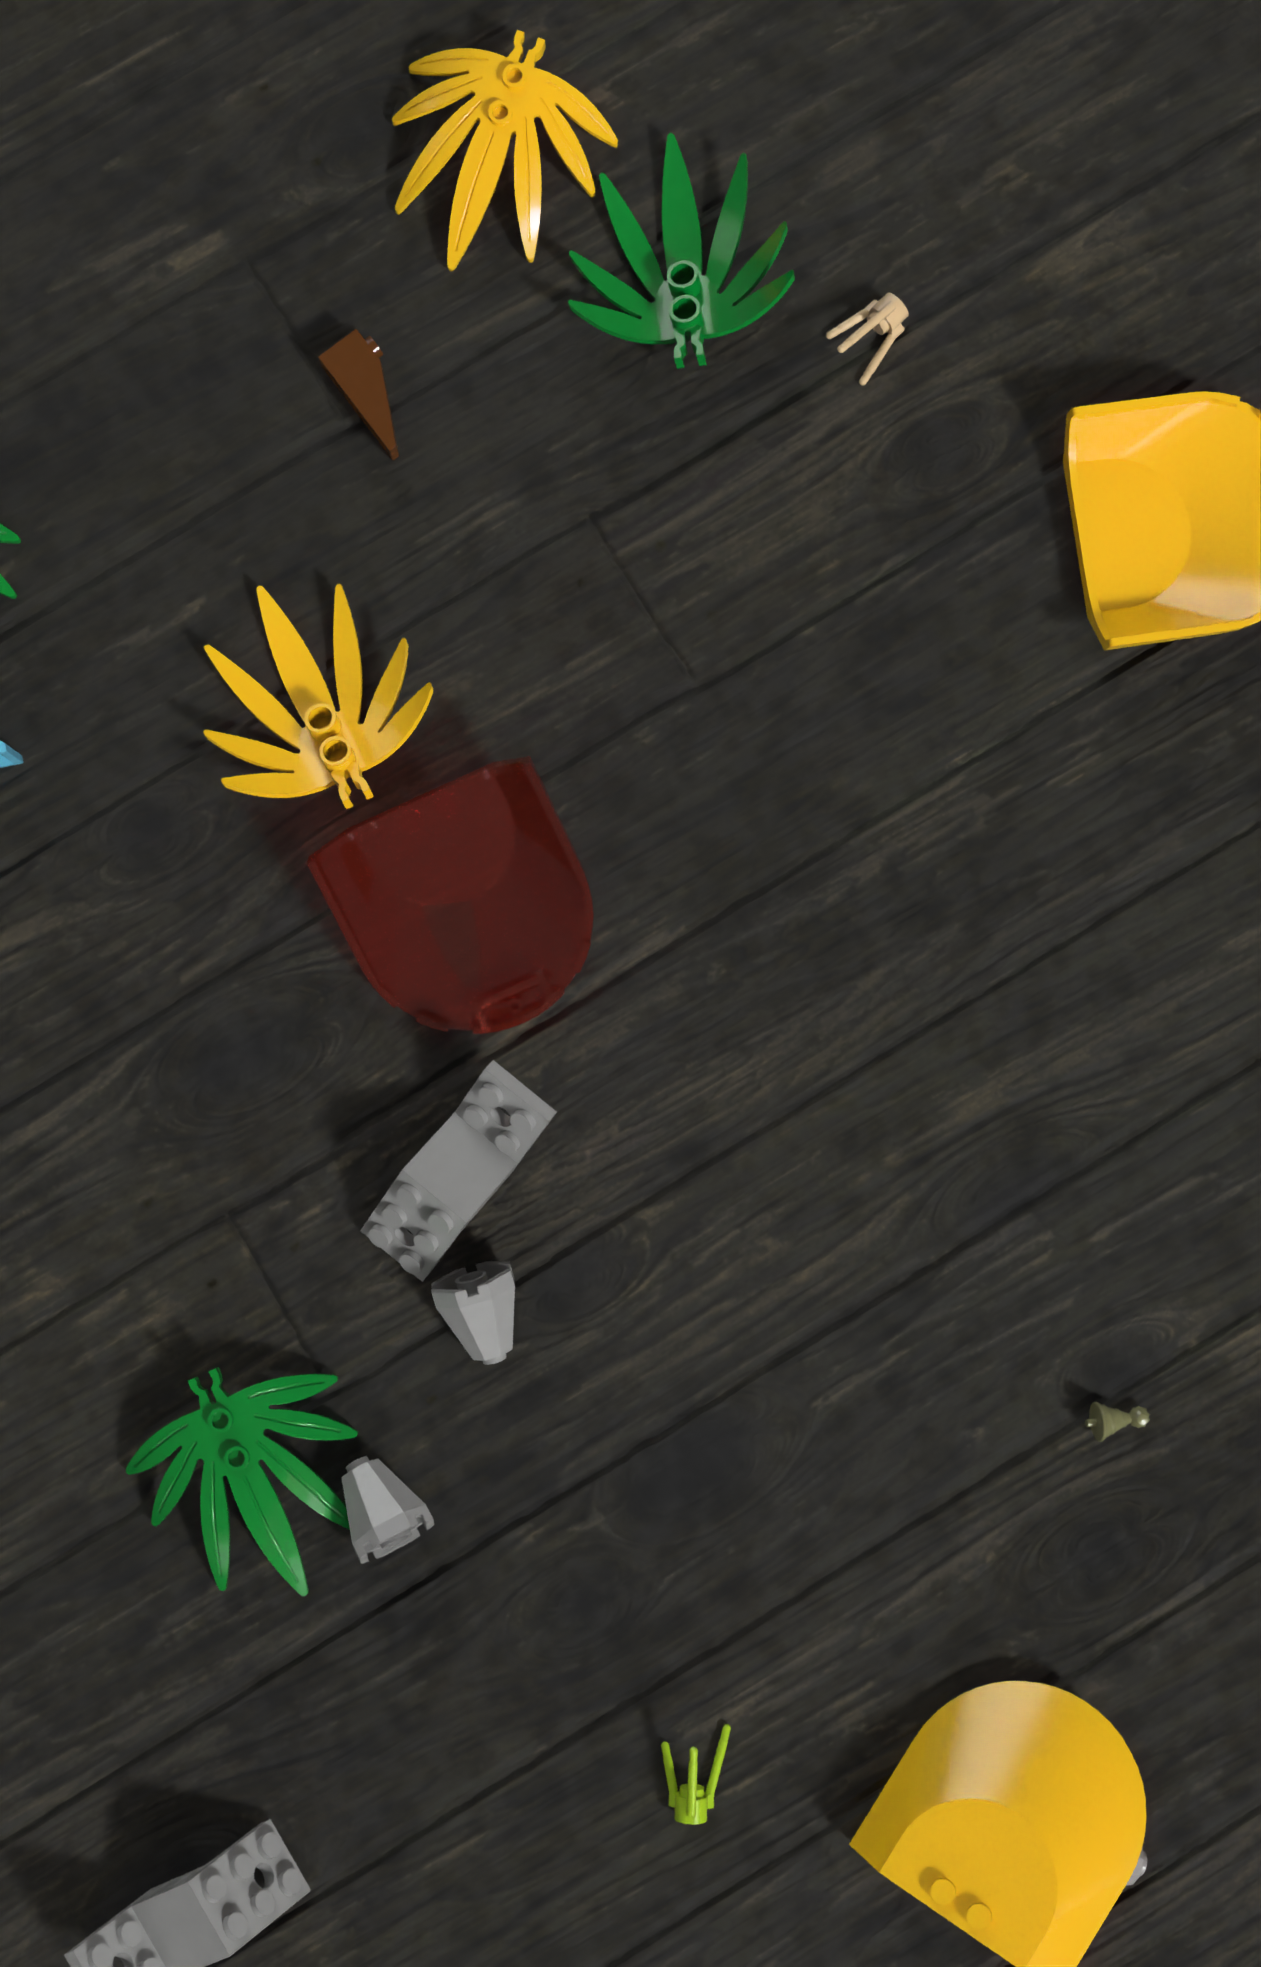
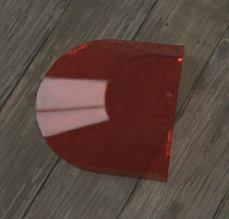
M530 756L492 762L353 825L308 857L307 865L368 981L392 1007L398 1006L403 1011L416 1017V1022L446 1032H448V1028L473 1030V1034L502 1031L523 1024L543 1013L564 995L565 988L571 983L576 973H580L591 945L594 917L588 879Z

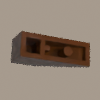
M355 329L318 356L325 373L390 458L395 460L399 457L384 371L379 359L383 356V352L370 335L364 339L359 331Z

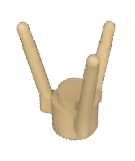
M888 292L879 301L874 299L863 310L826 333V337L832 339L867 318L866 323L838 346L837 350L839 353L846 351L871 329L880 335H883L885 332L888 333L859 380L860 385L864 386L868 382L894 340L905 330L901 323L909 316V313L903 302L894 294Z

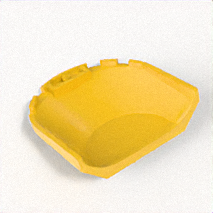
M1189 392L1072 408L1067 413L1063 454L1064 473L1087 618L1104 651L1222 634L1240 630L1261 621V410L1241 402V397L1220 392Z
M1002 1681L976 1687L949 1701L923 1725L849 1845L880 1874L1015 1967H1077L1137 1865L1146 1832L1147 1816L1144 1785L1138 1765L1122 1735L1099 1710L1087 1701L1071 1692L1040 1682Z

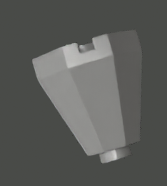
M510 1261L476 1264L477 1271L467 1273L464 1267L454 1270L431 1283V1293L436 1309L471 1358L483 1361L485 1365L503 1361L507 1357L506 1353L513 1349L515 1281Z
M364 1456L346 1466L348 1473L341 1478L352 1545L361 1564L369 1562L367 1553L373 1552L375 1558L378 1559L414 1541L420 1536L417 1528L423 1523L427 1530L434 1526V1519L426 1504L378 1458L369 1461L368 1457Z

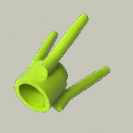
M729 1724L723 1726L706 1792H704V1786L697 1784L698 1749L693 1746L689 1750L688 1784L680 1785V1790L678 1791L669 1743L664 1741L661 1744L669 1789L668 1806L675 1808L674 1820L676 1822L691 1825L707 1822V1809L714 1808V1793L731 1730Z

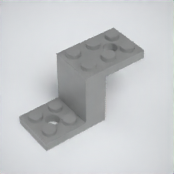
M492 1060L452 1116L402 1169L360 1231L375 1246L382 1248L398 1261L404 1270L415 1275L423 1282L460 1232L511 1175L557 1111L497 1062ZM501 1108L505 1109L510 1116L506 1115Z
M268 1819L258 1824L208 1864L148 1890L65 1953L64 1956L70 1967H113L114 1957L121 1959L124 1967H205L233 1955L308 1894L311 1889L271 1819ZM255 1867L263 1873V1888L254 1879Z

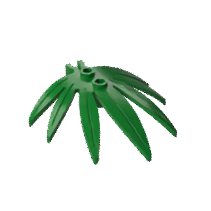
M673 133L667 135L662 185V231L667 281L664 280L653 250L629 207L607 175L602 172L599 174L603 196L619 244L635 275L654 299V302H648L639 293L606 270L572 250L569 251L571 261L583 277L603 297L628 314L575 300H568L570 310L597 329L620 339L642 344L676 343L674 347V360L677 369L684 368V357L688 354L687 342L691 340L693 352L696 354L699 366L706 365V356L703 348L704 339L724 336L753 323L782 298L795 280L794 270H790L749 295L766 275L782 247L788 232L787 222L784 221L744 265L724 292L719 294L732 267L743 230L748 191V161L746 153H742L739 157L716 226L706 275L702 276V240L696 202L687 168Z
M219 1367L209 1371L213 1379L211 1390L216 1403L213 1402L209 1390L201 1386L198 1376L188 1380L191 1390L199 1396L200 1410L182 1416L156 1432L139 1448L126 1467L128 1475L143 1472L161 1463L175 1452L179 1446H182L181 1451L170 1464L160 1483L152 1511V1525L158 1526L174 1509L191 1480L198 1459H202L204 1461L200 1495L202 1533L209 1565L219 1590L224 1591L227 1589L230 1566V1521L223 1479L224 1476H227L240 1513L258 1546L279 1574L301 1596H306L309 1589L293 1530L281 1501L259 1461L263 1460L274 1475L306 1505L334 1523L350 1530L346 1505L339 1496L303 1461L264 1434L265 1429H270L284 1435L309 1440L355 1438L358 1435V1430L337 1420L310 1412L270 1408V1405L287 1404L311 1397L336 1383L338 1376L333 1374H300L279 1377L252 1385L230 1396L222 1386V1374Z

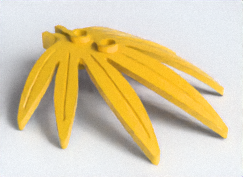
M517 30L514 37V49L508 57L481 49L457 48L436 52L409 65L410 74L460 76L442 81L421 92L405 104L392 118L393 125L396 126L444 108L469 94L475 95L461 106L428 142L412 167L395 205L396 214H401L440 172L465 140L475 123L480 121L465 155L455 189L448 236L447 265L449 271L456 269L483 219L498 183L510 139L515 134L514 188L517 216L526 259L529 263L534 261L539 234L542 199L540 152L534 123L536 117L541 119L550 141L568 170L592 198L595 197V187L586 156L574 131L556 106L594 137L614 148L618 146V139L608 122L580 91L563 79L547 71L535 68V62L541 59L546 48L544 39L538 37L535 47L528 50L525 61L521 63L524 56L522 46L525 42L524 32Z
M337 584L334 599L333 646L335 679L340 711L336 712L327 685L304 641L265 588L258 586L259 606L272 655L284 686L306 726L302 728L280 702L249 674L212 646L205 645L204 649L215 668L245 707L278 737L300 750V753L295 754L256 740L212 730H204L203 733L209 741L239 759L267 769L289 772L225 777L221 779L222 784L225 788L233 791L267 798L305 796L325 790L336 784L339 788V796L345 808L348 809L353 807L349 798L351 789L347 783V778L351 777L356 788L363 791L367 800L374 797L368 783L362 777V772L387 759L413 733L431 700L434 691L432 684L428 682L387 723L399 698L407 667L409 646L406 638H402L376 689L363 724H359L362 705L360 649L355 624L345 592L341 584Z

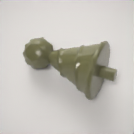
M1093 1402L1090 1407V1419L1085 1420L1086 1427H1091L1094 1438L1098 1442H1103L1105 1438L1112 1434L1114 1435L1115 1432L1126 1427L1128 1424L1137 1428L1145 1427L1150 1421V1414L1147 1408L1141 1406L1133 1407L1127 1413L1117 1408L1107 1407L1099 1402Z

